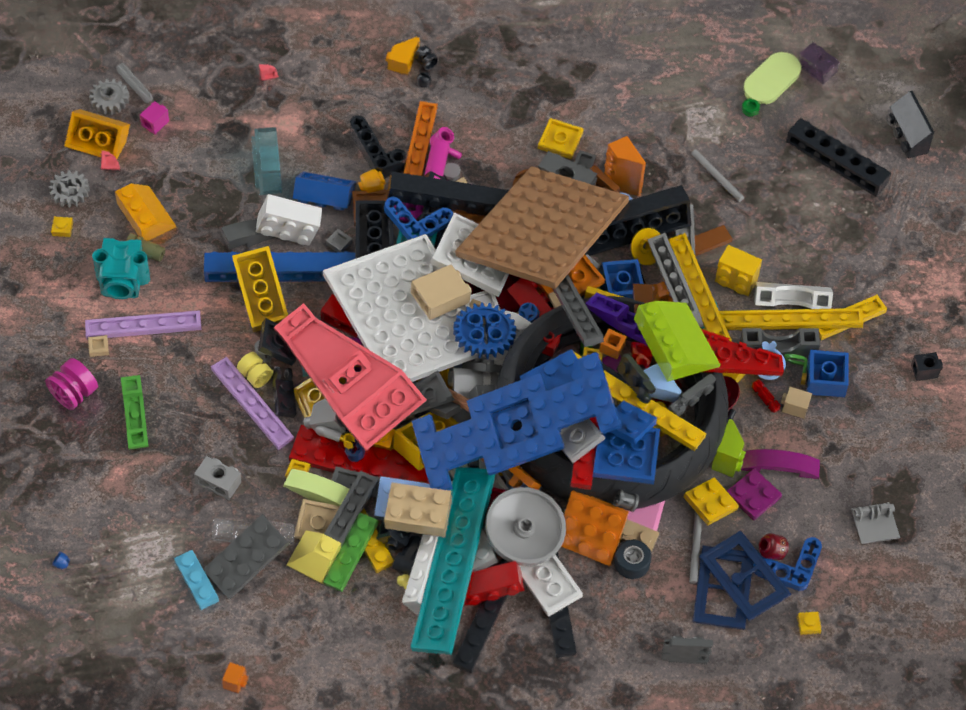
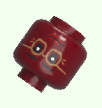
M772 533L765 534L760 539L758 545L759 551L764 558L776 561L782 560L789 550L787 539L782 535Z

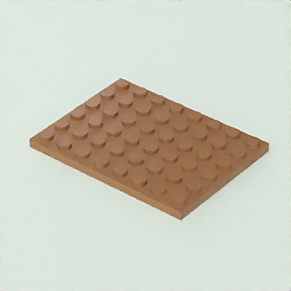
M531 166L455 250L456 257L556 289L627 205L629 196Z

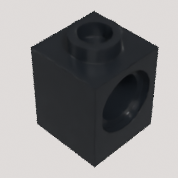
M937 352L914 355L911 367L916 381L939 377L940 371L943 369V363L938 358Z

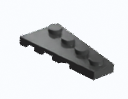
M438 371L414 383L427 401L409 416L455 400Z

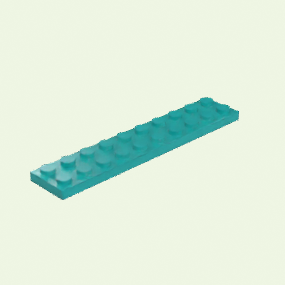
M457 467L452 482L453 490H450L452 493V503L446 536L438 537L410 646L412 651L452 654L496 475L490 476L487 469Z

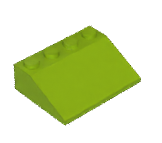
M653 301L638 306L634 320L667 382L720 367L716 355L687 303Z

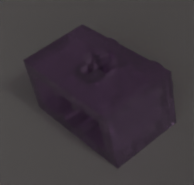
M814 42L800 52L798 56L801 68L823 85L838 72L840 62Z

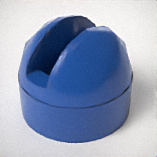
M60 551L55 557L52 566L58 569H65L68 567L70 559L65 553Z

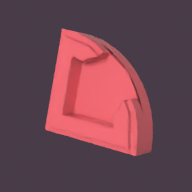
M267 64L259 65L261 81L278 78L275 67Z
M102 151L101 169L120 170L119 162L115 156L107 151Z

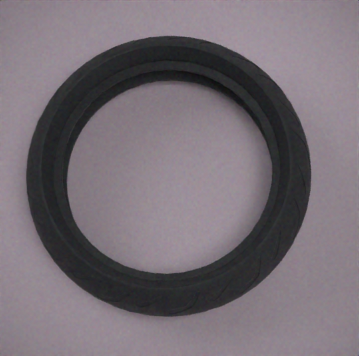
M607 296L628 305L629 311L634 313V304H646L632 298ZM592 297L584 298L582 300L586 304ZM562 305L533 321L516 339L501 366L496 389L520 381L519 376L542 365L550 358V356L542 353L548 344L543 340V337L551 339L550 331L554 333L555 337L561 334L560 343L555 353L569 345L581 342ZM589 310L603 334V338L608 329L627 336ZM629 336L626 337V341L638 342ZM700 372L683 377L689 389L709 374L716 378L713 385L714 389L708 395H701L699 401L694 404V426L705 432L706 436L695 451L681 443L671 453L657 460L654 484L593 477L591 490L570 487L574 463L562 450L523 463L520 466L542 485L541 487L566 501H569L571 492L576 491L613 504V498L615 496L619 497V494H617L619 489L631 495H639V503L636 509L666 501L694 483L705 472L717 453L728 421V395L723 373ZM520 421L513 425V430L519 431L522 428V422ZM618 506V507H620V508H623V509H625V510H628V508H626V507Z

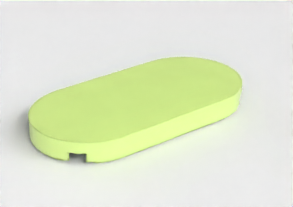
M786 52L772 54L745 80V97L758 101L760 105L761 103L770 104L774 102L798 79L801 71L800 61L794 55Z

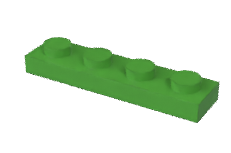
M359 513L323 581L326 586L343 592L379 523L377 519Z

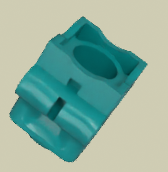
M103 238L102 249H97L93 252L92 259L101 295L114 299L138 298L140 285H146L150 282L147 254L142 251L141 240L118 241L114 238Z

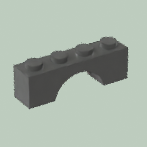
M742 328L740 342L746 343L747 347L757 350L759 348L763 349L762 342L767 341L770 344L772 341H775L777 344L776 350L783 356L785 354H796L808 357L810 350H819V328H799L795 333L787 336H771L764 333L762 328Z

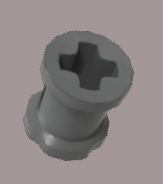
M619 489L617 493L619 497L615 496L613 498V505L616 507H626L631 512L635 511L639 503V495H631Z

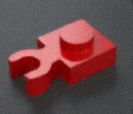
M632 342L631 356L638 365L645 366V369L649 368L652 360L651 350L643 343Z

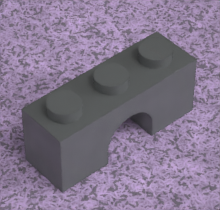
M548 151L538 165L540 170L596 185L597 173L578 165L574 161H569L559 154Z

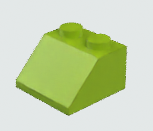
M729 419L726 425L724 436L713 459L711 469L733 478L735 472H740L746 451H743L745 443L734 421Z

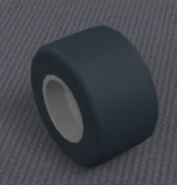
M626 540L617 548L614 562L616 570L620 575L628 579L643 577L650 568L651 551L642 541Z

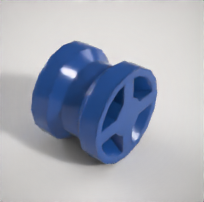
M524 303L519 309V315L531 323L539 318V309L533 303Z

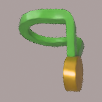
M785 354L784 359L786 362L804 366L800 385H805L807 358L796 354Z

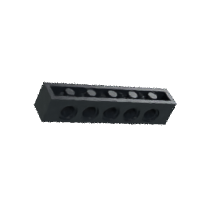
M799 118L788 131L786 139L788 144L873 196L877 197L889 183L891 172L886 168L874 163L871 159L866 158L855 149L846 146L840 140L813 126L810 122Z

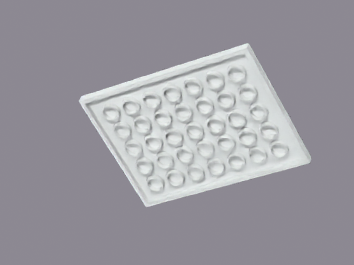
M426 234L323 270L324 278L364 347L400 368L412 382L427 377L436 371L440 372L478 358L477 353L471 356L470 350L465 353L464 347L459 348V342H455V335H453L456 316H460L461 310L466 312V306L470 307L469 304L429 320L411 294V282L440 269L430 264L436 250ZM484 330V342L487 344V334Z

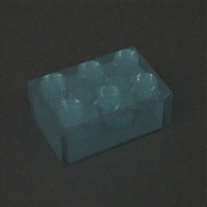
M276 127L254 129L255 136H251L256 188L260 189V195L282 193Z

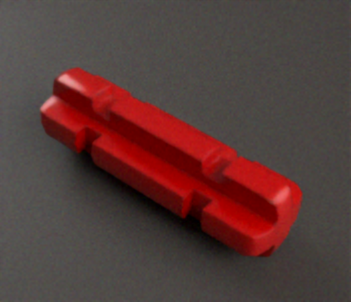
M759 379L754 381L752 388L755 392H758V396L767 406L769 405L770 411L773 413L779 411L780 403L774 400L775 397L767 387H763V382Z

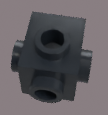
M381 521L376 539L385 544L388 549L397 550L407 547L411 532L386 529L385 522Z

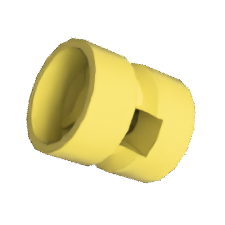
M256 352L246 354L237 364L238 371L244 377H247V380L254 388L264 386L273 375V370L266 363H263V360Z

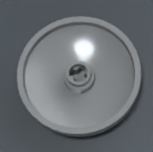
M519 487L505 491L494 500L486 516L485 531L490 545L503 559L509 562L516 561L520 566H535L550 560L558 552L565 539L566 522L561 508L549 495L537 489Z

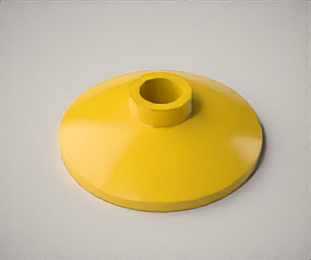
M641 229L632 238L631 254L642 265L656 263L648 239L661 235L655 229Z

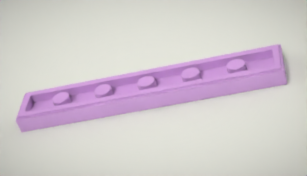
M200 310L85 320L86 340H88V337L104 335L112 338L201 330Z
M228 357L211 366L213 373L278 450L294 441V436Z

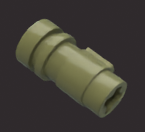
M130 233L126 241L131 239L142 241V251L147 254V258L159 262L163 259L166 250L164 247L151 241H146L143 237H138L136 234Z

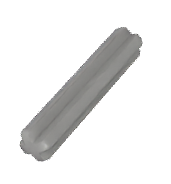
M124 63L116 67L117 72L145 103L153 100L152 94Z

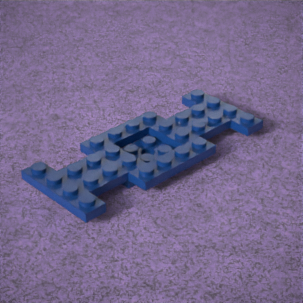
M595 352L579 358L578 361L583 377L556 388L547 390L543 375L539 373L469 399L467 404L472 419L438 432L430 414L413 420L412 425L430 488L447 491L453 490L448 471L482 458L484 459L487 472L491 476L562 450L565 447L560 434L561 429L595 416L602 434L621 428L599 354ZM522 422V428L519 431H514V423Z

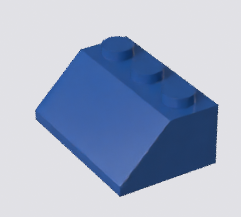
M303 171L295 178L293 199H298L297 202L304 204L314 202L319 207L330 205L334 206L333 209L344 210V208L347 209L351 204L352 191L355 190L356 181Z

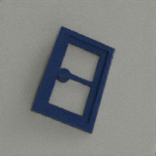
M742 531L737 532L699 556L748 621L753 620L792 595ZM740 545L756 566L743 574L739 572L733 573L730 579L715 559ZM759 569L775 589V592L751 606L736 585L742 584L745 577Z
M703 545L701 554L713 547ZM731 549L716 558L742 562L741 574L753 568L752 560L744 551ZM700 560L693 623L745 630L746 617L738 607H736L735 617L705 613L708 588L724 589L721 585L709 583L710 571ZM752 574L745 577L739 587L737 586L748 602Z

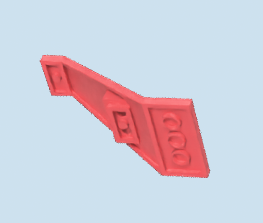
M304 303L274 327L340 421L365 451L427 401L400 368L317 319ZM354 366H359L361 371L356 372ZM344 378L346 383L340 384L339 379Z

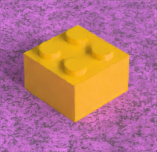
M728 245L719 259L715 282L736 291L738 294L749 297L758 281L762 259Z

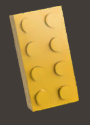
M269 246L233 255V262L253 332L261 330L262 322L266 318L277 324L288 316Z

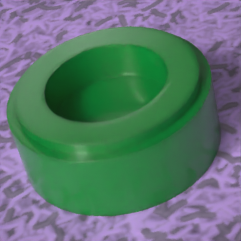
M746 99L743 102L742 112L744 115L754 117L759 113L760 104L758 101Z

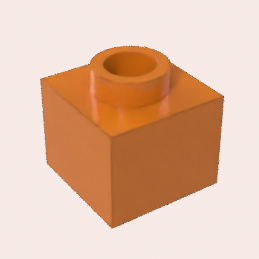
M608 329L603 338L604 342L600 343L599 352L617 359L625 346L627 336Z
M230 662L222 679L223 689L239 694L241 687L244 688L248 680L245 667Z

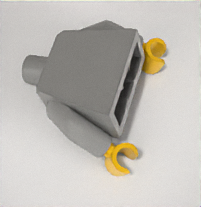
M326 399L315 403L311 416L304 418L305 427L307 429L312 428L319 436L337 442L339 440L343 441L344 447L347 449L353 448L354 436L351 433L341 435V433H345L346 427Z

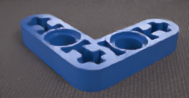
M390 197L384 205L385 213L407 240L425 234L428 237L448 227L453 216L452 210L441 208L417 222L398 198ZM406 217L409 222L403 224L399 221V218ZM431 222L435 228L429 229L425 226V223Z
M815 537L806 539L795 568L764 557L763 559L770 567H773L774 572L777 570L786 572V577H778L786 587L803 591L809 585L822 544ZM811 544L815 545L812 555L808 554ZM808 560L812 566L805 568L801 565V561ZM759 569L754 572L756 576L766 579ZM790 574H793L792 579H791V581H790V580H789ZM799 578L803 579L801 584L797 583Z

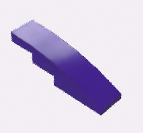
M596 293L585 304L589 310L618 331L647 345L634 320L635 313L629 311L628 305Z

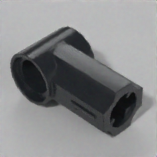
M417 535L410 537L407 547L403 549L402 553L399 552L397 554L392 569L410 576L421 537Z

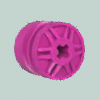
M70 358L60 367L61 372L55 371L52 376L45 380L48 390L60 404L69 410H74L78 404L83 402V396H90L98 388V383L92 373L80 361Z

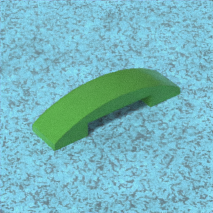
M140 375L121 377L128 448L148 447Z

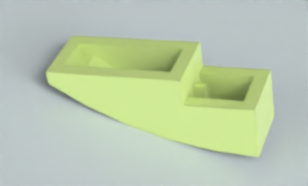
M291 469L283 485L309 500L341 506L349 492V488L339 483L297 469Z

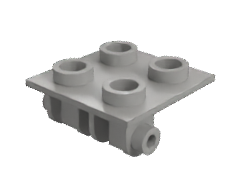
M887 502L851 508L861 544L900 538L892 513L895 511L894 504Z

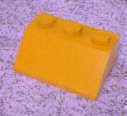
M81 109L72 111L64 147L98 157L102 156V151H107L118 159L127 141L130 124Z
M131 183L115 191L117 205L137 235L143 237L144 240L149 241L176 228L175 223L150 186Z

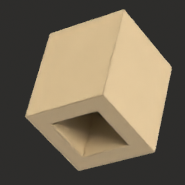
M790 387L788 394L784 393L781 404L784 405L782 412L805 419L812 393Z

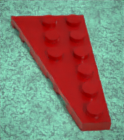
M701 329L720 363V367L704 372L783 375L782 355L761 348L756 350L747 347L746 343L739 342L738 344L729 341L727 337Z

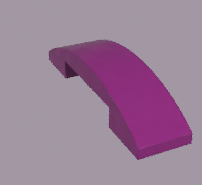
M747 450L741 468L742 471H751L755 468L758 472L761 469L799 473V477L819 479L820 460L805 454L785 450Z

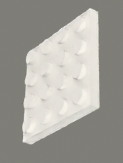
M454 212L430 264L440 269L452 264L455 270L460 272L463 280L499 297L509 274L456 257L455 250L479 224Z

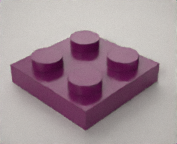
M755 468L727 490L739 505V508L753 521L782 498V493Z

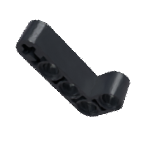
M360 115L353 116L350 119V134L370 169H376L378 172L381 171L384 179L390 177L392 171L403 172L406 165V152L402 149H394L385 153L366 119Z

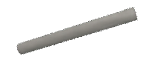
M697 149L692 151L691 155L738 202L744 199V196Z
M696 512L694 514L690 584H697L702 519Z

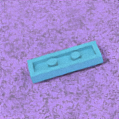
M193 550L175 557L174 561L200 610L219 602V598Z

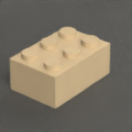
M391 482L384 518L385 528L445 537L452 503L451 491Z

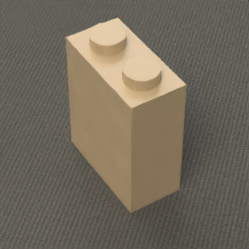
M452 264L411 282V294L429 320L470 303L472 290L467 283L465 284L460 272L455 270Z

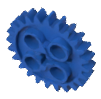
M481 302L480 307H478L474 303L473 309L466 306V312L461 310L460 316H456V322H454L453 327L455 342H459V348L464 347L465 353L470 350L471 356L477 353L478 358H481L483 354L489 359V354H492L496 358L497 352L504 355V349L509 351L510 345H513L516 338L515 320L510 319L511 314L505 315V309L499 311V305L492 308L491 303H489L485 307L483 302ZM482 317L485 318L486 322L485 331L487 334V344H485L484 342V327Z

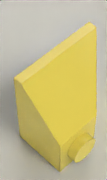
M306 530L287 566L322 584L341 549V543L322 533Z

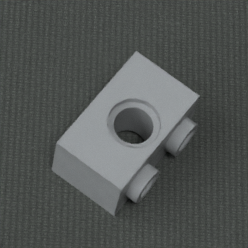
M208 456L205 457L194 473L195 484L227 500L231 499L241 484V473L235 467H228L222 464L220 460L212 459Z

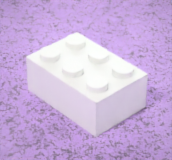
M268 194L258 213L256 232L265 236H273L281 240L309 246L320 227L322 208Z

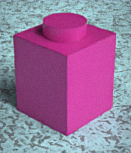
M154 101L140 114L141 126L155 135L169 122L167 108Z

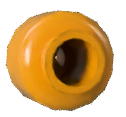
M376 169L361 174V181L358 182L361 191L368 193L384 190V185H386L381 171L378 172Z

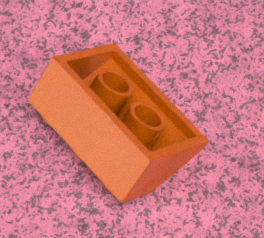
M628 136L608 144L605 174L620 187V192L640 196L646 162Z

